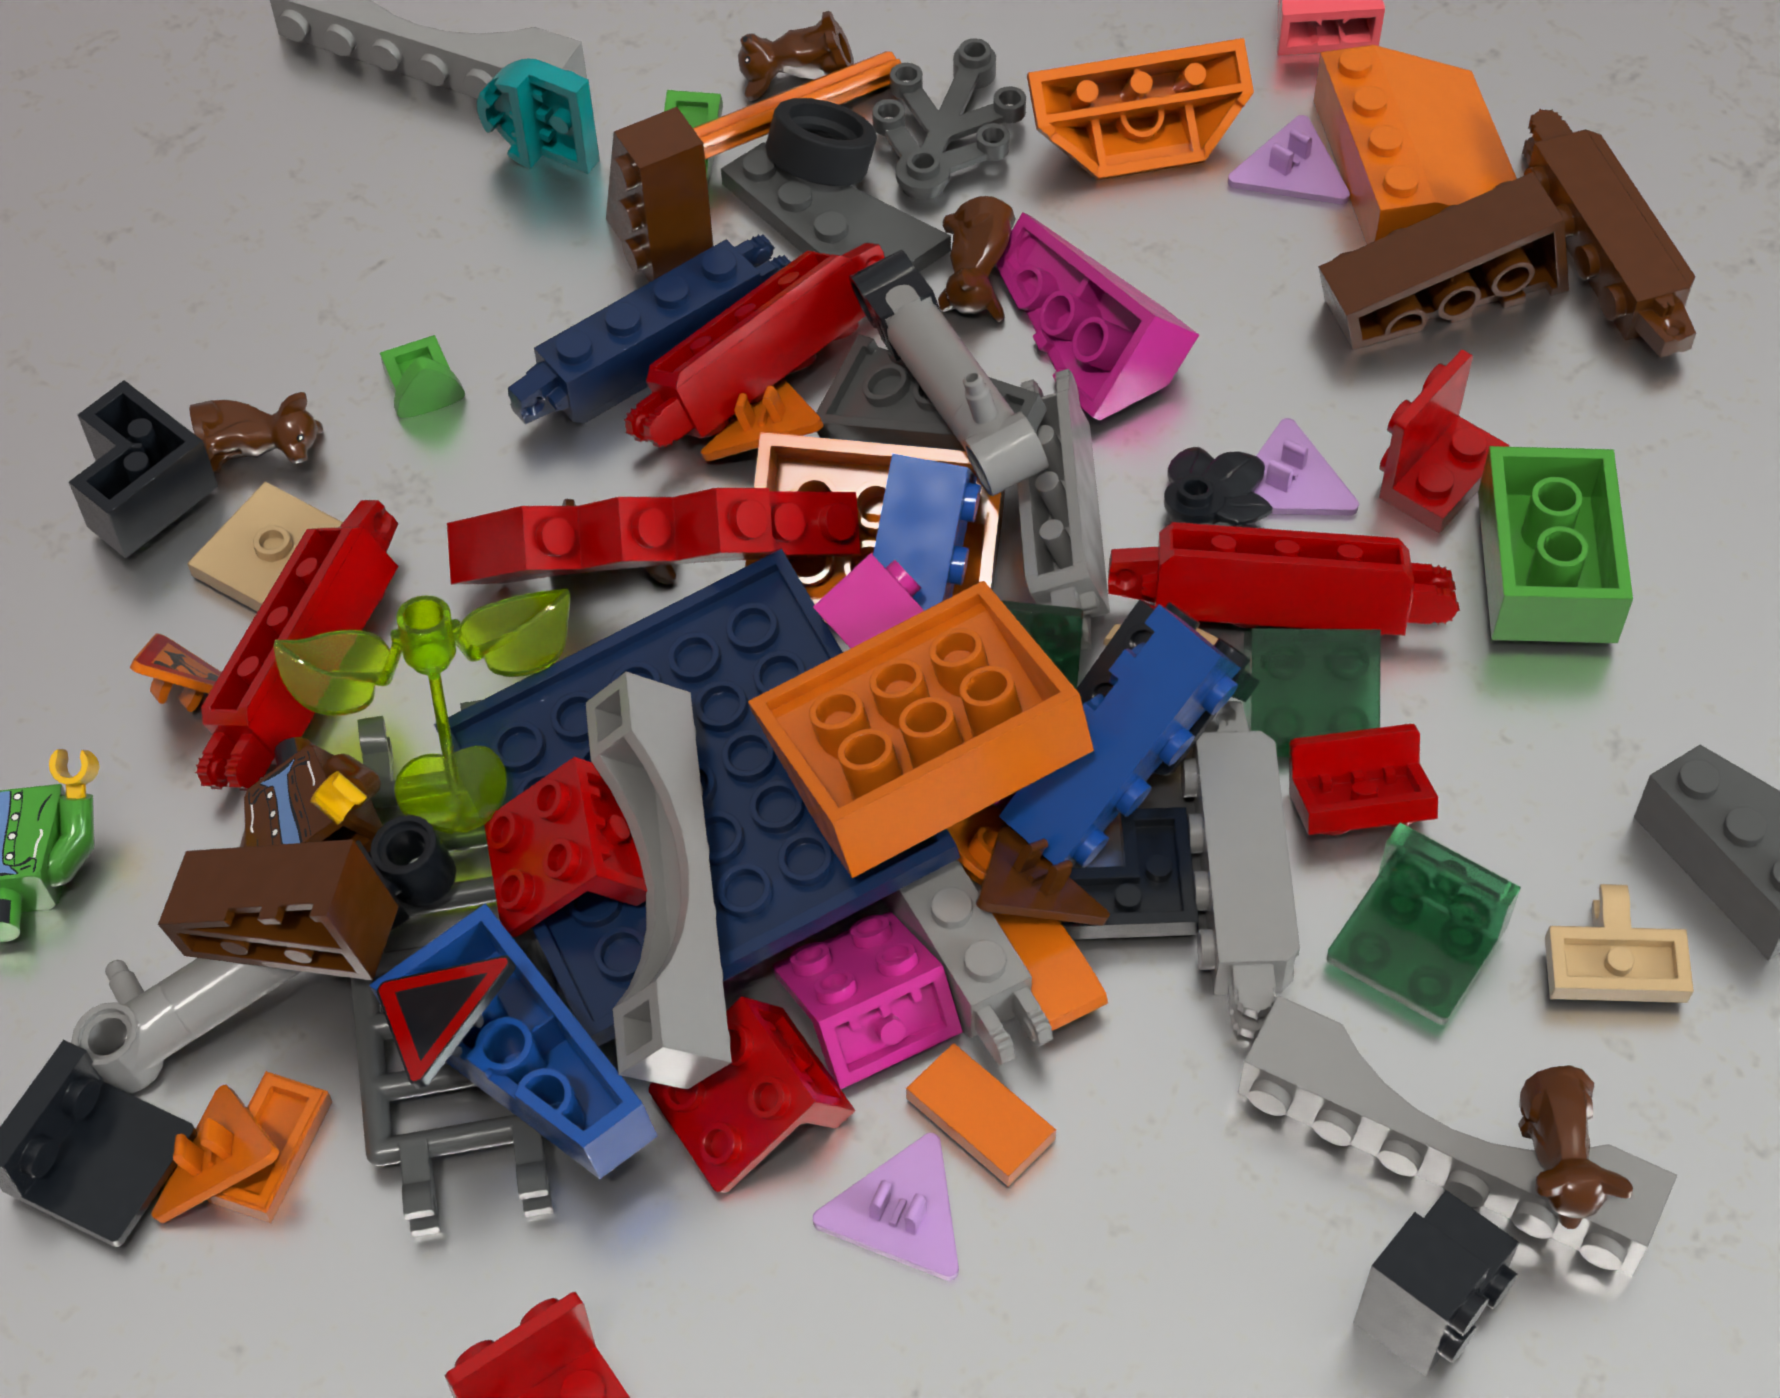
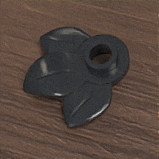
M1191 447L1179 452L1171 460L1167 470V476L1171 484L1167 486L1164 493V507L1168 512L1171 522L1214 524L1216 520L1233 525H1247L1267 517L1272 513V506L1263 497L1254 493L1264 477V462L1255 455L1240 451L1222 453L1215 459L1201 447Z

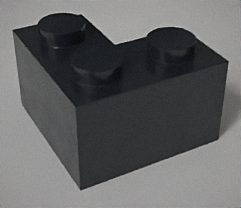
M125 380L77 415L95 462L70 480L69 485L86 526L123 557H129L218 487L203 440Z
M1445 1190L1424 1218L1416 1212L1412 1214L1372 1264L1353 1323L1426 1377L1441 1356L1451 1364L1458 1358L1476 1332L1477 1327L1473 1324L1479 1318L1486 1305L1494 1310L1510 1290L1518 1276V1273L1509 1268L1519 1241L1452 1193Z

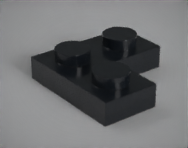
M1186 807L1136 809L1128 817L1120 813L1119 826L1123 866L1072 868L1069 876L1107 909L1110 916L1103 926L1061 921L1063 927L1072 939L1197 935L1199 920L1195 900Z

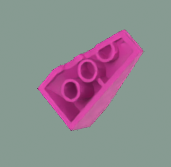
M1022 212L1011 231L1004 253L995 265L1016 306L1026 311L1036 331L1032 337L1039 350L1048 354L1056 372L1069 369L1073 373L1079 390L1081 408L1093 418L1102 420L1168 386L1199 337V334L1163 306L1038 220Z

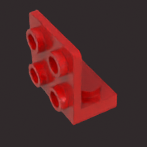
M1463 349L1446 366L1442 363L1436 365L1428 375L1422 392L1413 402L1404 400L1394 411L1387 427V431L1392 434L1390 446L1386 450L1379 466L1380 471L1384 472L1379 498L1439 534L1478 492L1489 446H1510L1459 416L1473 355Z
M574 756L485 819L484 827L499 920L512 937H518L587 891L634 906H638L646 901L647 888L641 861L628 823L610 788L592 762Z
M743 996L726 1011L732 1063L689 1089L654 1082L648 1088L650 1095L714 1191L728 1193L800 1124L810 1123L837 1129L856 1111L783 1007Z
M572 1292L560 1300L551 1298L540 1302L524 1315L520 1326L495 1342L493 1340H484L471 1346L459 1356L455 1362V1367L445 1374V1379L453 1398H630L597 1349L585 1305L576 1292Z

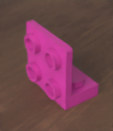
M891 912L864 917L856 921L849 930L827 940L804 944L795 949L789 957L774 963L772 966L776 979L813 1022L829 1074L840 1089L963 1032L943 965Z

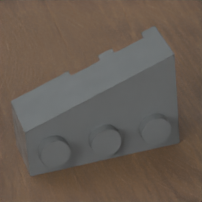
M1700 744L1649 776L1634 818L1756 948L1770 960L1780 953V791Z

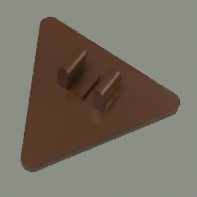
M1001 827L997 834L976 900V905L981 910L1000 914L1100 926L1105 925L1110 916L1108 910L1069 877L1073 867V863L1070 860L1053 865L1042 855L1048 847L1046 839L1043 838L1028 843L1011 827Z

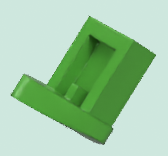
M435 335L380 352L384 371L395 394L394 408L398 417L410 418L430 413L452 405L464 398L465 391L456 375L450 370Z

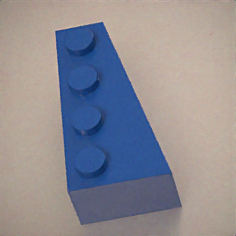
M1160 604L1145 621V624L1154 631L1150 639L1146 643L1138 644L1132 650L1129 648L1124 649L1108 670L1112 673L1109 683L1113 687L1106 697L1098 694L1083 704L1094 751L1018 790L999 815L1004 822L1028 843L1043 838L1046 839L1048 847L1042 855L1053 865L1065 860H1070L1073 863V867L1076 863L1083 868L1090 864L1109 840V837L1103 831L1119 812L1128 817L1141 805L1152 789L1146 780L1162 762L1171 766L1184 754L1195 738L1189 731L1190 728L1205 711H1208L1211 715L1217 713L1228 702L1238 687V684L1232 679L1241 668L1183 619Z

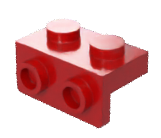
M1415 724L1300 737L1290 741L1289 795L1308 835L1324 834L1335 836L1355 829L1378 826L1405 827L1417 821L1438 819V795L1420 764V732Z

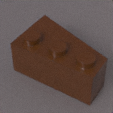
M678 107L616 130L613 133L606 220L621 240L624 255L631 269L635 273L642 271L649 282L714 246L704 143Z
M353 839L192 850L185 852L158 925L180 952L187 957L374 981L399 906Z

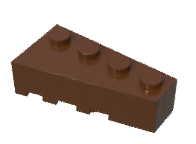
M1534 172L1513 181L1503 182L1484 194L1459 205L1446 207L1434 216L1409 227L1396 229L1384 238L1354 251L1342 253L1332 261L1318 266L1325 302L1352 350L1421 332L1427 320L1441 317L1449 320L1450 323L1469 319L1472 317L1473 309L1481 305L1499 301L1502 308L1505 309L1525 303L1526 293L1546 288L1549 295L1553 296L1569 291L1565 222Z

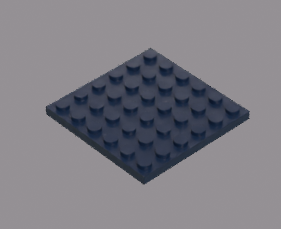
M782 549L434 724L485 830L484 821L490 814L574 756L591 762L586 702L623 673L629 672L691 692L723 981L960 858L956 843L949 831L945 829L852 878L823 837L748 703L749 700L843 653L825 621L813 608L815 604ZM587 891L533 926L532 929L575 1018L599 1047L615 1038L613 1008L628 989L641 959L646 933V901L638 906H634Z

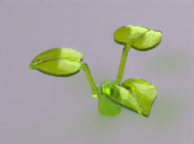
M559 589L500 600L471 612L463 619L461 624L458 619L451 618L450 608L444 600L435 596H417L404 602L398 609L396 614L398 629H394L390 633L392 641L390 649L381 637L371 632L340 630L299 640H275V658L282 681L291 695L307 709L330 716L353 714L370 706L375 697V685L387 686L391 684L402 653L405 662L420 674L428 675L442 754H424L406 763L396 776L394 784L395 798L398 807L404 815H415L424 818L435 830L449 834L454 832L464 833L487 823L493 817L494 812L501 807L507 791V775L500 757L488 747L471 746L454 752L440 673L448 668L455 657L456 646L468 661L476 662L484 658L490 671L505 677L529 676L549 668L560 658L566 646L571 601L568 589Z

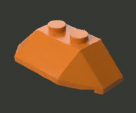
M1244 38L1034 71L1027 74L1036 130L1096 180L1204 163L1254 93Z

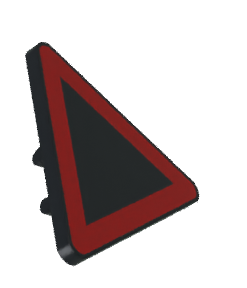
M504 955L386 980L379 985L376 993L408 1080L416 1089L427 1087L451 1055L459 1057L462 1054V1048L458 1045L472 1026L481 1028L484 1025L482 1013L515 971V963L508 956Z

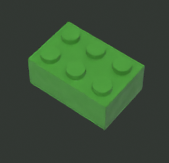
M1489 446L1478 490L1491 639L1618 643L1633 601L1614 449Z

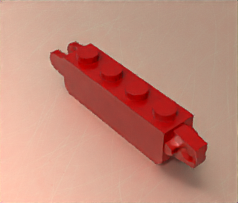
M864 243L841 256L807 250L649 366L646 380L652 393L636 404L635 409L631 408L630 413H626L627 418L624 419L626 423L625 433L634 437L635 441H650L653 443V446L667 447L668 444L672 445L673 440L677 441L686 434L698 438H706L724 430L730 423L729 418L735 414V406L741 393L747 395L750 405L762 401L767 386H773L789 373L808 367L816 360V353L830 342L843 339L858 329V321L864 318L865 314L853 292L849 276L885 258L880 245Z
M360 500L340 527L312 528L305 531L201 706L203 725L212 734L202 752L203 757L198 758L199 763L196 765L197 772L195 773L198 774L201 786L222 790L223 787H228L227 784L229 782V787L239 788L240 791H247L261 777H264L271 764L277 765L274 754L275 747L285 739L302 737L320 704L328 696L330 686L346 658L356 647L358 637L375 607L382 601L385 590L399 567L387 554L398 522L393 515L386 511L385 506L379 500Z
M1172 522L1159 532L1158 547L1111 549L1109 558L1108 594L1152 602L1156 607L1158 604L1165 607L1168 602H1171L1197 621L1232 623L1241 628H1255L1261 625L1295 628L1308 633L1331 630L1356 632L1367 637H1379L1384 634L1405 636L1407 623L1432 624L1436 622L1437 625L1439 623L1446 624L1447 621H1453L1452 618L1460 611L1456 593L1453 591L1456 590L1455 581H1453L1452 571L1447 570L1446 566L1442 568L1440 565L1433 567L1432 564L1411 563L1409 549L1399 538Z

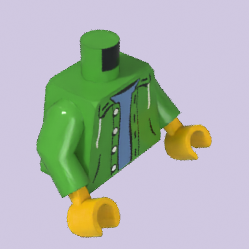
M57 749L50 756V773L59 783L66 784V792L62 784L0 790V942L14 940L20 935L21 913L51 910L59 903L63 885L71 882L94 850L93 795L86 793V785L92 782L98 775L100 766L97 757L89 750H81V769L74 777L68 772L67 764L69 758L67 750Z

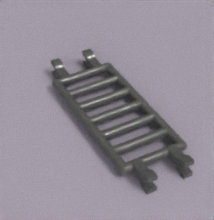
M481 700L460 703V708L463 710ZM377 716L357 720L363 764L375 771L381 780L380 790L371 798L375 809L467 794L456 770L394 780L392 745L390 737L386 736L384 717ZM481 822L435 829L449 853L488 847L486 833ZM493 876L454 882L450 891L439 901L425 906H412L403 903L399 899L409 917L497 902ZM532 927L518 937H512L559 996L557 979ZM424 946L384 952L374 981ZM350 978L365 1153L367 1160L375 1166L401 1163L403 1213L405 1219L410 1222L412 1237L441 1233L434 1184L433 1157L507 1144H514L518 1195L523 1202L525 1218L554 1213L543 1140L545 1137L516 1115L392 1136L389 1101L475 1087L476 1085L447 1063L442 1066L429 1085L423 1089H416L409 1082L405 1070L387 1073L384 1040L393 1039L384 1012L381 1013L380 1003L369 986L374 981Z

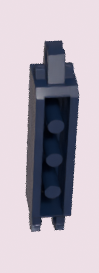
M759 234L756 237L753 236L751 240L747 239L735 247L727 239L534 347L536 364L526 372L525 376L508 387L512 411L525 425L560 410H563L573 422L587 423L649 387L646 380L649 366L787 266L791 261L785 255L782 257L779 255L777 258L774 257L772 261H769L772 259L771 256L775 247L763 234L761 236Z

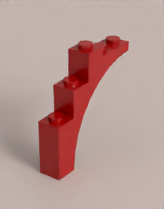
M712 488L675 497H615L579 506H519L447 523L451 585L506 584L537 578L615 569L762 559L780 549L783 550L787 558L846 557L861 554L856 492L769 491V488Z

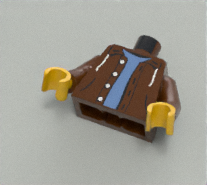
M292 737L281 741L274 750L277 768L249 787L244 796L245 829L240 847L353 839L355 842L360 840L369 853L372 840L377 831L382 827V823L371 801V798L380 790L381 780L378 774L352 756L345 753L333 755L316 745H312V742L306 738Z

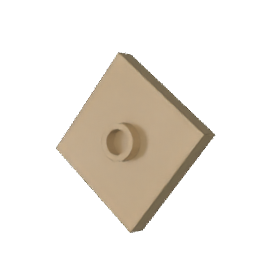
M265 481L187 564L193 577L258 612L305 531L312 528L340 527L343 522Z

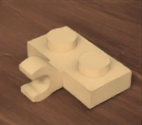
M1600 884V900H1593L1592 902L1594 927L1549 926L1545 935L1550 999L1688 1003L1694 992L1687 930L1632 928L1628 885Z

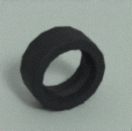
M792 98L780 102L774 110L765 148L770 160L777 167L794 177L827 186H850L861 182L867 174L877 135L874 127L863 116L846 107L818 99Z

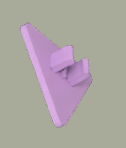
M1305 115L1295 117L1228 175V185L1236 189L1341 205L1346 204L1350 196V192L1310 119Z
M1290 418L1282 419L1256 455L1264 462L1265 470L1264 477L1254 493L1269 502L1273 508L1271 514L1347 516L1356 514L1359 502L1296 422Z
M934 1133L925 1134L816 1210L813 1214L814 1227L819 1231L943 1280H954L959 1274V1265L940 1137Z

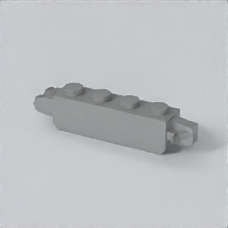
M1065 369L1055 374L1056 393L1044 396L1034 379L1022 382L1020 385L1021 388L1039 393L1047 408L1036 431V435L1044 449L1049 465L1047 469L1019 482L1017 488L1024 571L1029 592L1040 609L1046 626L1049 625L1051 629L1055 628L1059 641L1064 643L1065 651L1071 654L1092 648L1091 618L1110 613L1090 424L1081 409L1079 390L1073 373L1069 369Z
M1228 701L1217 712L1195 743L1192 758H1184L1182 761L1181 789L1183 797H1194L1195 814H1187L1191 853H1199L1201 866L1200 871H1193L1197 911H1205L1207 929H1198L1197 934L1199 969L1211 970L1213 995H1228L1230 1023L1233 1024V1030L1238 1032V1036L1243 1035L1254 1040L1276 1000L1277 993H1282L1293 981L1295 958L1299 955L1300 944L1276 744L1272 738L1262 731H1250L1241 701Z
M955 860L882 898V901L888 911L893 913L943 965L963 1033L969 1038L979 1035L987 1050L990 1051L995 1059V1062L1000 1066L1016 1058L1013 1041L1009 1033L1004 1030L1003 1022L1016 1017L1026 1035L1036 1047L1054 1039L1052 1027L1031 992V974L993 914L981 910L976 905L979 892L959 861Z

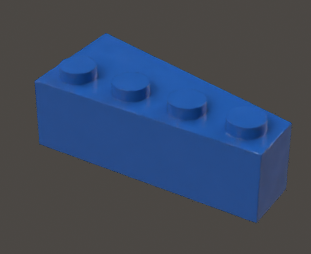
M892 453L873 556L885 568L894 560L903 567L921 587L912 598L925 611L952 597L954 585L962 586L969 556V548L963 547L967 523H974L976 518L981 485L976 484L977 477L968 467Z
M486 903L369 985L379 1001L376 991L379 985L386 980L504 955L508 956L515 963V971L482 1013L484 1025L481 1028L472 1026L458 1045L462 1048V1054L459 1057L451 1055L446 1063L599 1179L658 1137L641 1100L622 1076L618 1074L615 1067Z

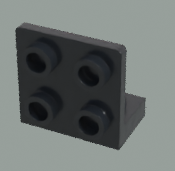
M63 1039L0 1126V1188L4 1193L114 1247H119L123 1245L177 1166L173 1160L176 1135L184 1134L193 1142L197 1132L192 1123L105 1083L92 1066L93 1061L87 1050Z

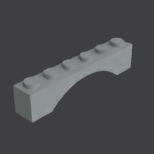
M270 0L278 34L331 51L339 56L353 58L387 71H393L425 81L433 86H440L472 96L475 99L478 98L480 92L502 68L520 59L531 58L541 60L561 69L575 72L587 79L582 42L536 27L494 33L451 32L410 22L393 15L372 0Z
M625 672L586 702L591 762L610 788L628 823L641 861L647 888L646 933L641 959L628 989L613 1008L618 1074L689 1089L732 1063L691 692Z
M1278 995L1243 1063L1238 1093L1248 1097L1250 1102L1261 1111L1274 1116L1287 1115L1313 1127L1314 1131L1321 1138L1339 1146L1352 1145L1378 1157L1379 1161L1394 1173L1408 1177L1419 1176L1449 1191L1470 1207L1483 1206L1511 1219L1518 1229L1530 1236L1541 1239L1553 1238L1580 1251L1581 1255L1588 1262L1602 1269L1622 1270L1632 1276L1634 1275L1649 1246L1677 1178V1174L1610 1144L1590 1147L1589 1160L1604 1169L1616 1172L1627 1178L1633 1186L1632 1196L1624 1199L1608 1195L1607 1200L1596 1214L1583 1218L1577 1228L1567 1229L1559 1222L1558 1213L1551 1209L1548 1198L1536 1192V1177L1540 1172L1546 1170L1540 1165L1535 1150L1487 1142L1451 1129L1416 1109L1384 1083L1358 1052L1343 1024Z

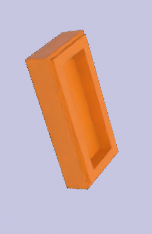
M955 1043L945 1050L906 1088V1099L1008 1187L1056 1139V1129Z
M266 1071L247 1109L278 1148V1157L272 1164L212 1196L207 1201L272 1223L332 1104L329 1092Z

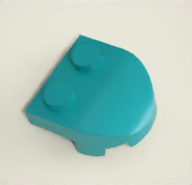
M531 58L520 59L502 68L478 95L477 112L485 131L490 133L497 129L502 137L511 145L507 155L518 164L531 169L544 156L589 174L600 161L589 79L541 60Z

